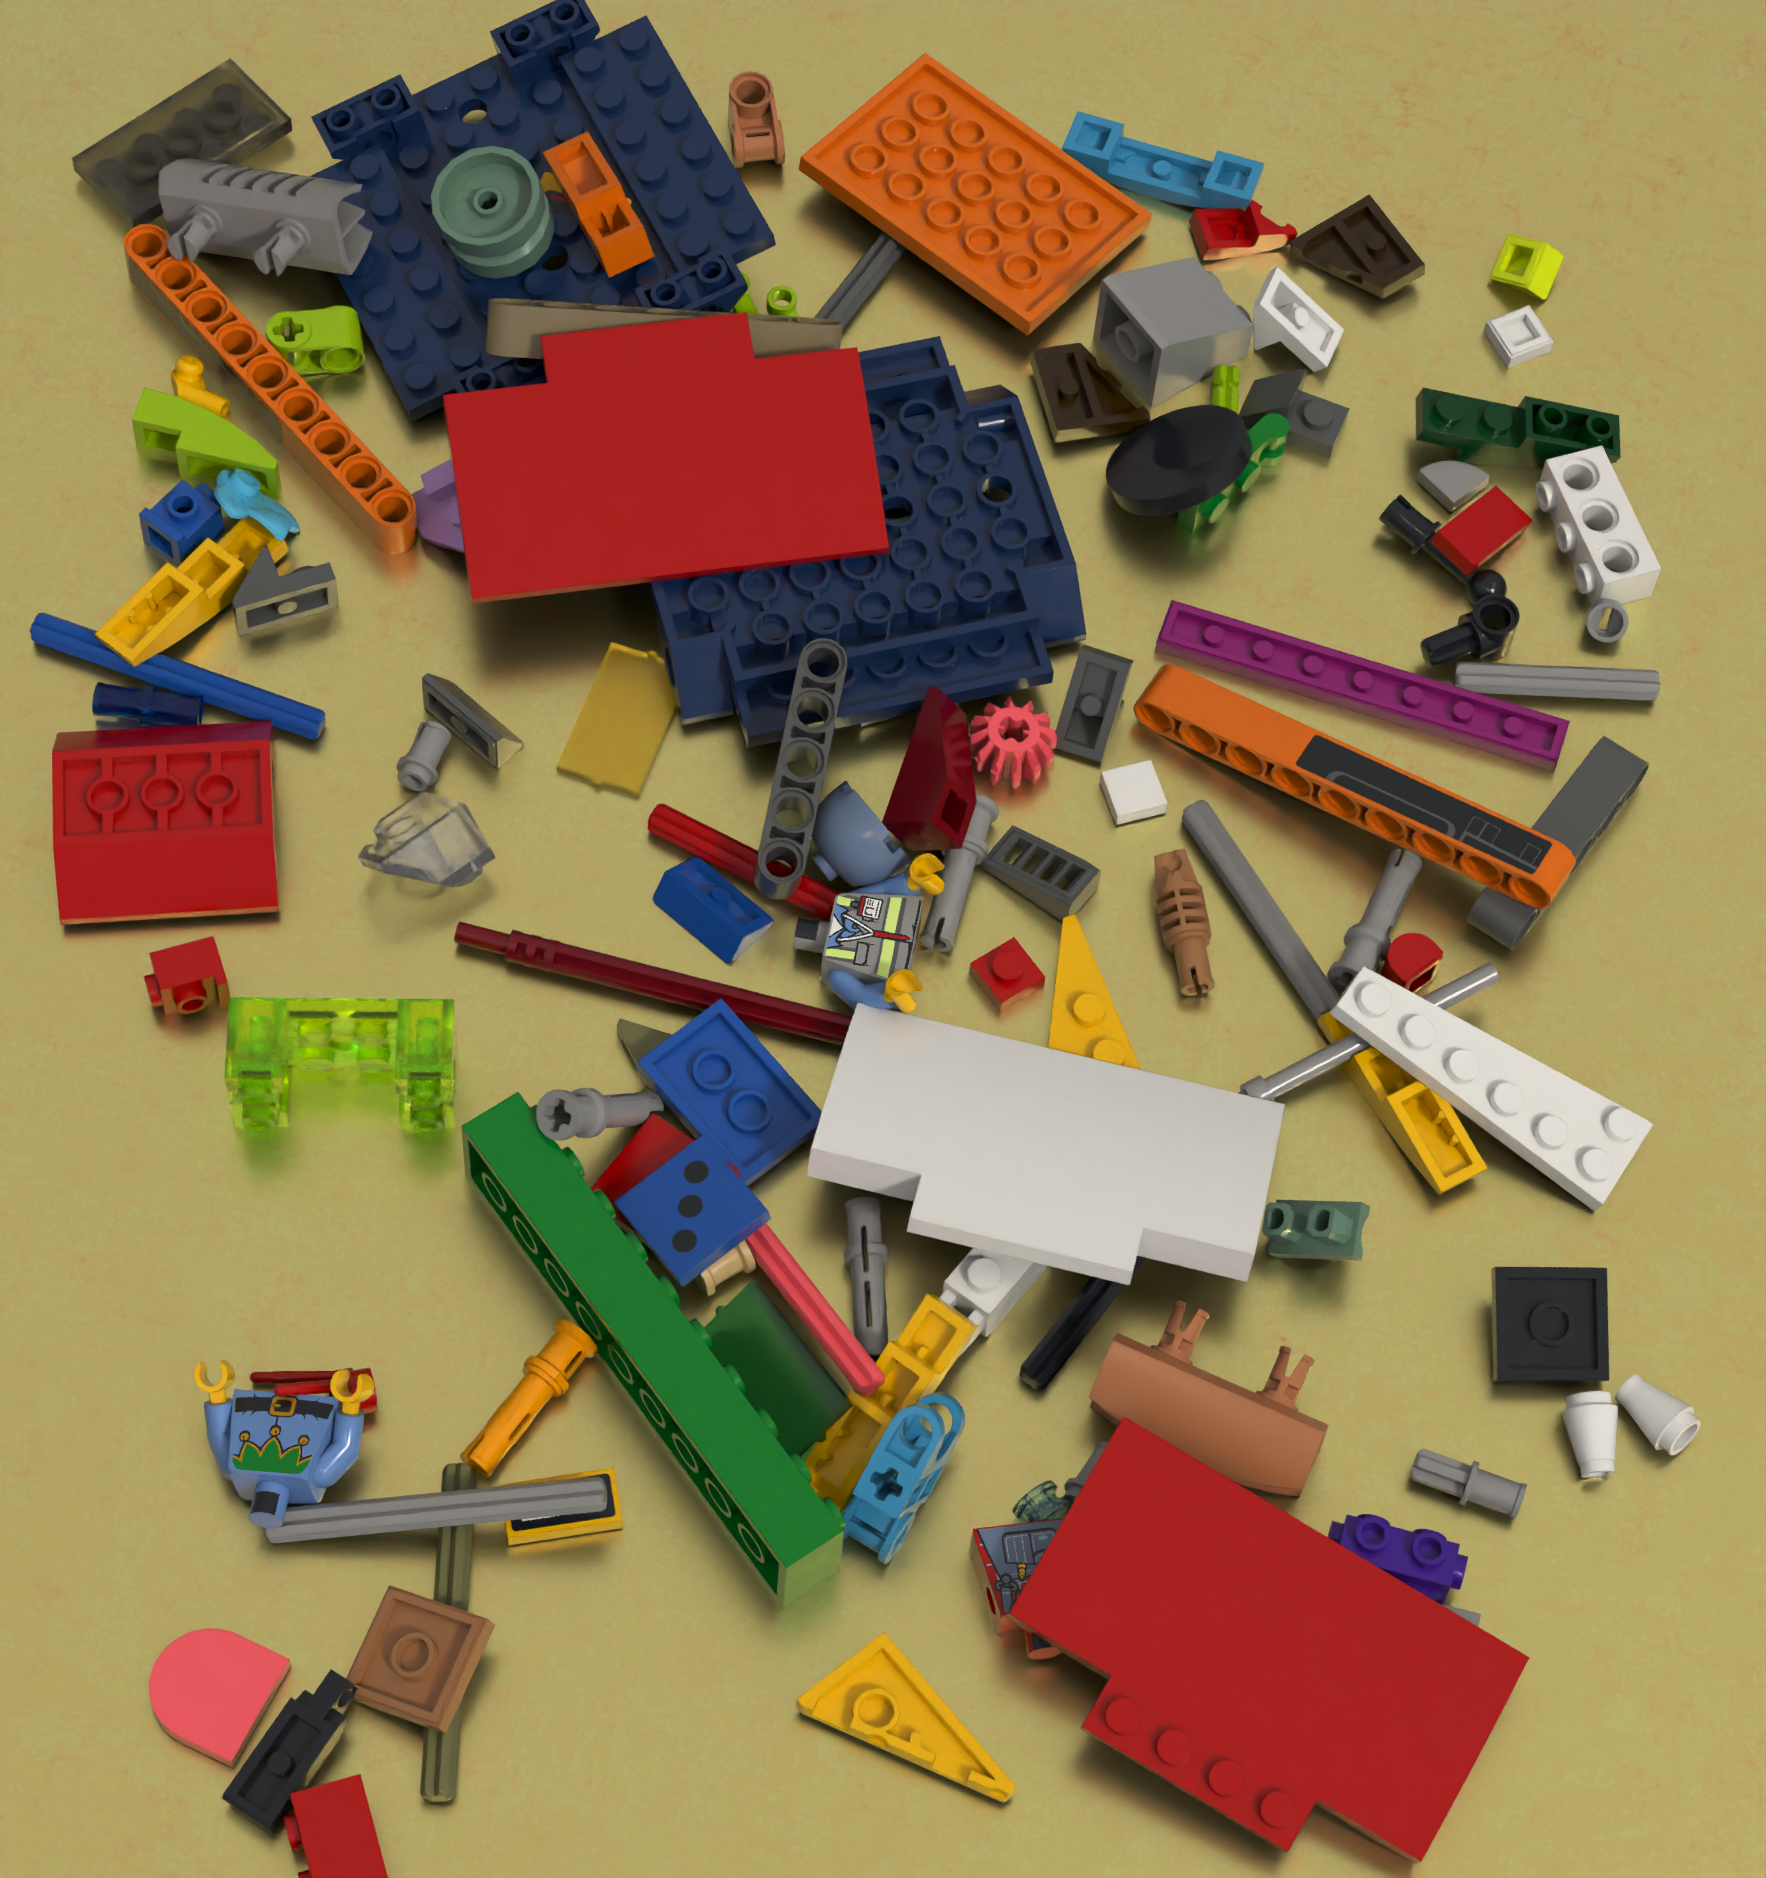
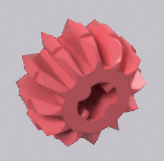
M1010 696L1004 702L1003 709L989 702L987 707L984 708L983 716H975L970 726L971 757H974L973 766L976 774L991 771L990 781L993 786L1002 778L1009 779L1014 790L1020 785L1021 777L1035 784L1037 779L1040 778L1041 770H1049V767L1052 766L1054 760L1053 749L1056 748L1057 744L1056 730L1049 728L1050 719L1048 712L1033 715L1034 706L1031 700L1022 708L1015 707Z

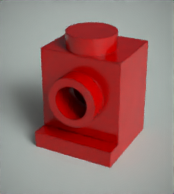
M214 936L149 953L153 974L144 976V981L152 1008L162 1005L165 1015L176 1012L183 1014L194 1013L205 1008L207 1004L219 1001L221 1010L232 1008L228 981Z

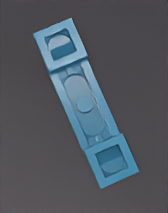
M1079 111L1062 147V150L1112 184L1150 198L1192 207L1217 209L1248 207L1264 170V163L1218 150L1212 162L1123 137L1124 124Z

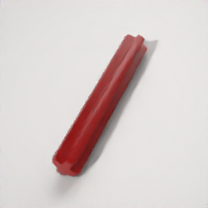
M658 804L653 809L648 819L647 828L651 833L755 885L754 868L758 850L666 804ZM777 860L766 864L767 870L776 877H787L793 873L791 867ZM803 874L798 890L784 900L824 920H830L835 896L840 894V892Z

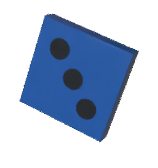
M701 1135L614 1202L619 1213L681 1287H684L772 1219L766 1207L704 1135Z

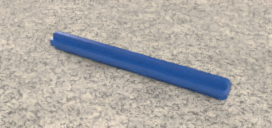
M38 613L31 625V639L38 644L258 721H272V725L309 739H317L324 728L325 712L296 700L161 653L133 667L97 640L95 636L96 630L47 613Z

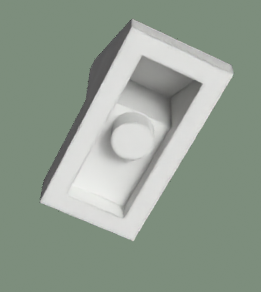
M1278 267L1270 270L1253 306L1254 349L1259 350L1281 341L1313 372L1328 367L1344 329Z

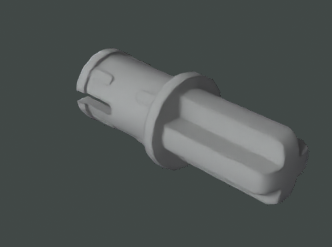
M1420 1449L1416 1454L1410 1473V1478L1413 1481L1460 1497V1504L1465 1505L1468 1500L1507 1514L1513 1519L1518 1514L1527 1488V1484H1520L1479 1469V1462L1473 1461L1471 1466L1426 1449Z

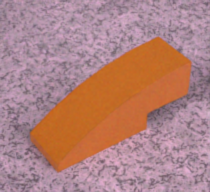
M588 131L542 152L574 217L609 278L655 257L644 226L627 201L619 180Z

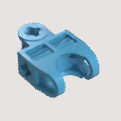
M941 1392L931 1393L920 1399L916 1404L900 1410L891 1420L852 1492L855 1496L843 1514L846 1526L843 1528V1539L850 1536L877 1552V1559L884 1564L890 1562L902 1545L913 1524L918 1507L927 1501L965 1426V1413L961 1404L954 1397ZM929 1404H942L950 1411L953 1422L947 1434H945L942 1417L935 1409L928 1406ZM923 1418L929 1422L932 1433L925 1427Z

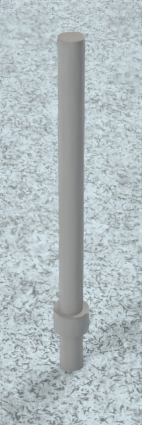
M1489 962L1421 998L1445 1010L1499 982L1500 978L1493 964ZM1352 1033L1265 1079L1259 1075L1240 1085V1092L1238 1093L1275 1102L1274 1098L1351 1059L1354 1055L1372 1047V1045L1356 1033Z

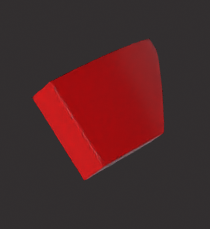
M1251 200L1250 205L1245 211L1240 208L1195 209L1189 220L1202 260L1236 258L1270 251L1289 245L1290 241L1296 238L1298 233L1296 228L1289 223L1286 226H1279L1262 215L1261 209L1263 206L1254 200Z

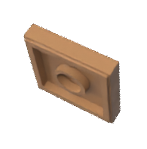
M389 1585L346 1678L357 1688L352 1701L446 1734L495 1625L487 1618Z

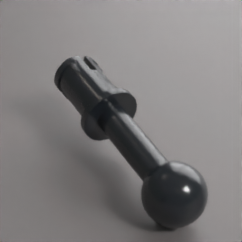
M1401 494L1388 505L1379 517L1382 523L1395 531L1413 547L1411 550L1412 554L1417 555L1424 549L1465 584L1467 598L1474 606L1479 599L1487 595L1506 597L1507 584L1500 573L1491 569L1479 570L1477 568L1470 575L1466 576L1430 541L1442 524L1439 521L1435 523L1430 521Z

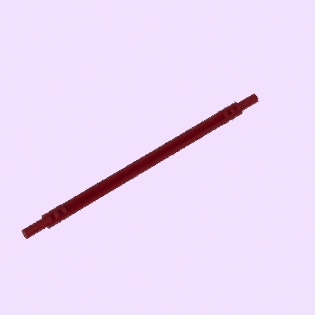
M459 922L455 932V943L505 955V961L519 963L527 967H535L543 971L555 972L704 1011L722 998L740 1020L841 1046L844 1044L852 1020V1016L561 943V941L549 940L533 934H525L514 929L511 931V934Z

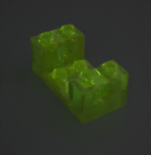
M229 997L224 1078L233 1127H244L253 1132H267L275 1127H289L292 1068H303L314 1073L328 1072L333 1068H358L367 1073H381L389 1068H395L396 1094H399L398 1114L400 1128H411L420 1133H434L442 1128L456 1127L458 1042L454 999Z

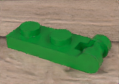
M1276 413L1267 414L1262 417L1248 431L1253 447L1251 458L1245 470L1229 487L1215 497L1195 507L1180 511L1177 524L1193 535L1206 521L1209 523L1215 522L1225 511L1229 499L1238 490L1241 492L1247 491L1257 480L1263 466L1273 467L1281 463L1290 428L1288 420Z

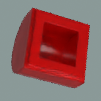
M1419 933L1400 935L1390 944L1380 975L1415 994L1436 978L1444 952L1432 939Z

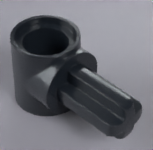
M1501 595L1482 597L1476 602L1473 611L1458 618L1457 626L1423 639L1420 643V648L1424 661L1432 667H1438L1468 654L1482 661L1491 662L1502 659L1510 650L1520 615L1517 606L1513 601ZM1486 626H1492L1497 628L1498 630H1491Z

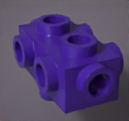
M1347 1514L1344 1523L1331 1522L1328 1538L1437 1603H1444L1450 1588L1460 1590L1468 1556L1458 1554L1460 1544L1447 1541L1446 1537L1441 1533L1429 1529H1416L1412 1532L1390 1526L1386 1519L1372 1514H1361L1357 1517Z

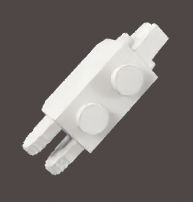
M972 1248L944 1281L943 1293L939 1297L978 1325V1328L960 1355L966 1351L967 1347L972 1344L980 1333L986 1337L996 1329L1044 1272L1047 1265Z

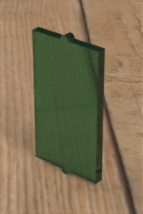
M751 1280L726 1306H718L715 1310L716 1316L704 1327L713 1344V1348L710 1350L721 1365L728 1362L738 1372L746 1389L743 1395L754 1409L762 1407L770 1415L779 1433L776 1439L786 1453L796 1452L801 1457L815 1442L822 1443L826 1440L825 1433L853 1404L760 1283L756 1280Z

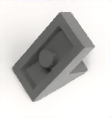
M1298 369L1254 380L1238 414L1243 419L1246 428L1251 429L1267 414H1280L1290 424L1287 443L1330 458L1347 421L1350 408L1303 392L1307 373L1306 369Z
M264 546L232 599L238 635L242 636L339 607L336 578L330 562L315 567L303 566L294 570L291 574L279 577L268 546Z
M1085 644L1080 648L1055 731L1057 734V749L1100 763L1102 762L1125 702L1122 700L1134 660Z

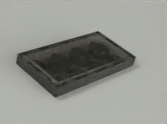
M230 58L72 158L74 171L132 229L141 224H148L163 214L159 198V171L165 166L185 158L238 166L292 131L291 118Z

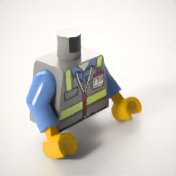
M924 853L913 860L910 870L851 891L850 893L836 895L830 922L805 917L798 918L793 948L823 954L820 981L825 986H828L834 994L854 1011L857 1003H862L877 1009L891 1008L905 1013L912 1012L917 1003L909 993L912 991H922L924 988L911 971L924 897L918 895L921 892V888L930 895H938L943 891L945 882L933 873L942 871L945 865L934 855Z

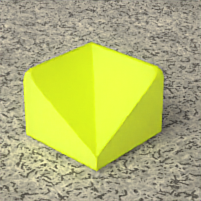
M1508 233L1489 279L1524 294L1545 300L1553 285L1564 255L1548 243Z

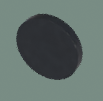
M1198 405L1181 408L1145 423L1126 437L1115 449L1108 461L1106 480L1118 505L1128 512L1145 516L1177 513L1202 504L1229 487L1241 475L1249 463L1252 455V440L1243 419L1231 409L1216 405Z

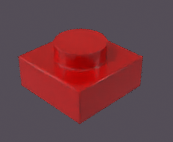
M1015 937L970 963L969 974L999 1013L1044 987V974Z

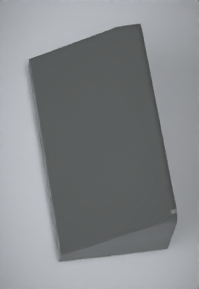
M429 673L422 677L424 708L493 767L499 769L522 749L524 745L522 740L456 684Z

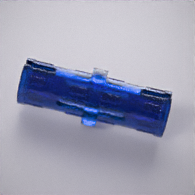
M98 682L94 690L92 712L94 716L98 717L107 716L138 720L140 726L152 727L153 723L177 726L202 725L205 702L203 695L194 696L158 691L156 685L145 684L143 689Z

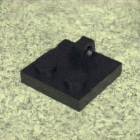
M1494 1267L1491 1269L1493 1381H1609L1607 1268Z

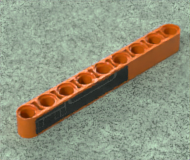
M141 224L128 231L124 238V251L128 275L133 285L378 549L388 554H402L409 551L418 539L416 504L409 491L193 261L190 263L187 254L180 261L171 255L167 247V241L170 236L162 228L152 224ZM359 486H369L366 488H356ZM395 519L400 520V521H398V522H387V521H389V520H395Z
M1172 664L1161 666L1134 704L1133 710L1136 717L1152 731L1533 908L1545 909L1550 906L1576 864L1573 853L1564 844L1181 667Z

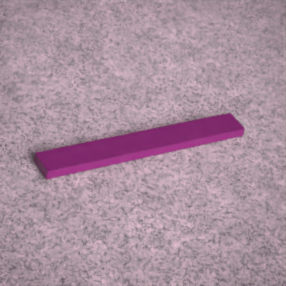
M1174 600L1170 602L1155 647V651L1553 773L1570 721Z

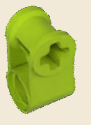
M336 305L325 309L282 311L270 317L266 323L265 336L267 341L287 362L288 352H293V363L290 365L299 375L330 372L347 373L358 369L364 364L365 352L357 311L351 307ZM286 324L289 325V336L284 335V326Z

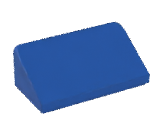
M695 856L666 870L653 895V901L657 906L728 964L739 958L772 927L775 921L699 856Z

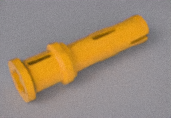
M561 1318L553 1325V1331L555 1332L537 1356L531 1355L525 1360L524 1368L522 1369L525 1376L489 1418L487 1424L472 1443L460 1454L461 1460L464 1463L470 1464L471 1468L475 1469L476 1473L480 1476L483 1475L485 1478H490L500 1461L520 1439L544 1405L552 1397L557 1398L565 1394L569 1389L568 1379L586 1357L592 1358L598 1352V1346L590 1336L575 1324Z

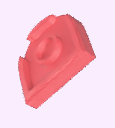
M207 1628L189 1632L170 1643L159 1655L153 1666L149 1680V1696L153 1711L163 1729L171 1737L233 1768L291 1667L290 1659L228 1630Z

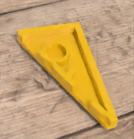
M1076 914L1064 917L1059 943L1047 1048L1141 1070Z
M885 1632L872 1640L796 1700V1707L802 1714L1002 1803L1006 1802L1016 1792L1015 1784Z

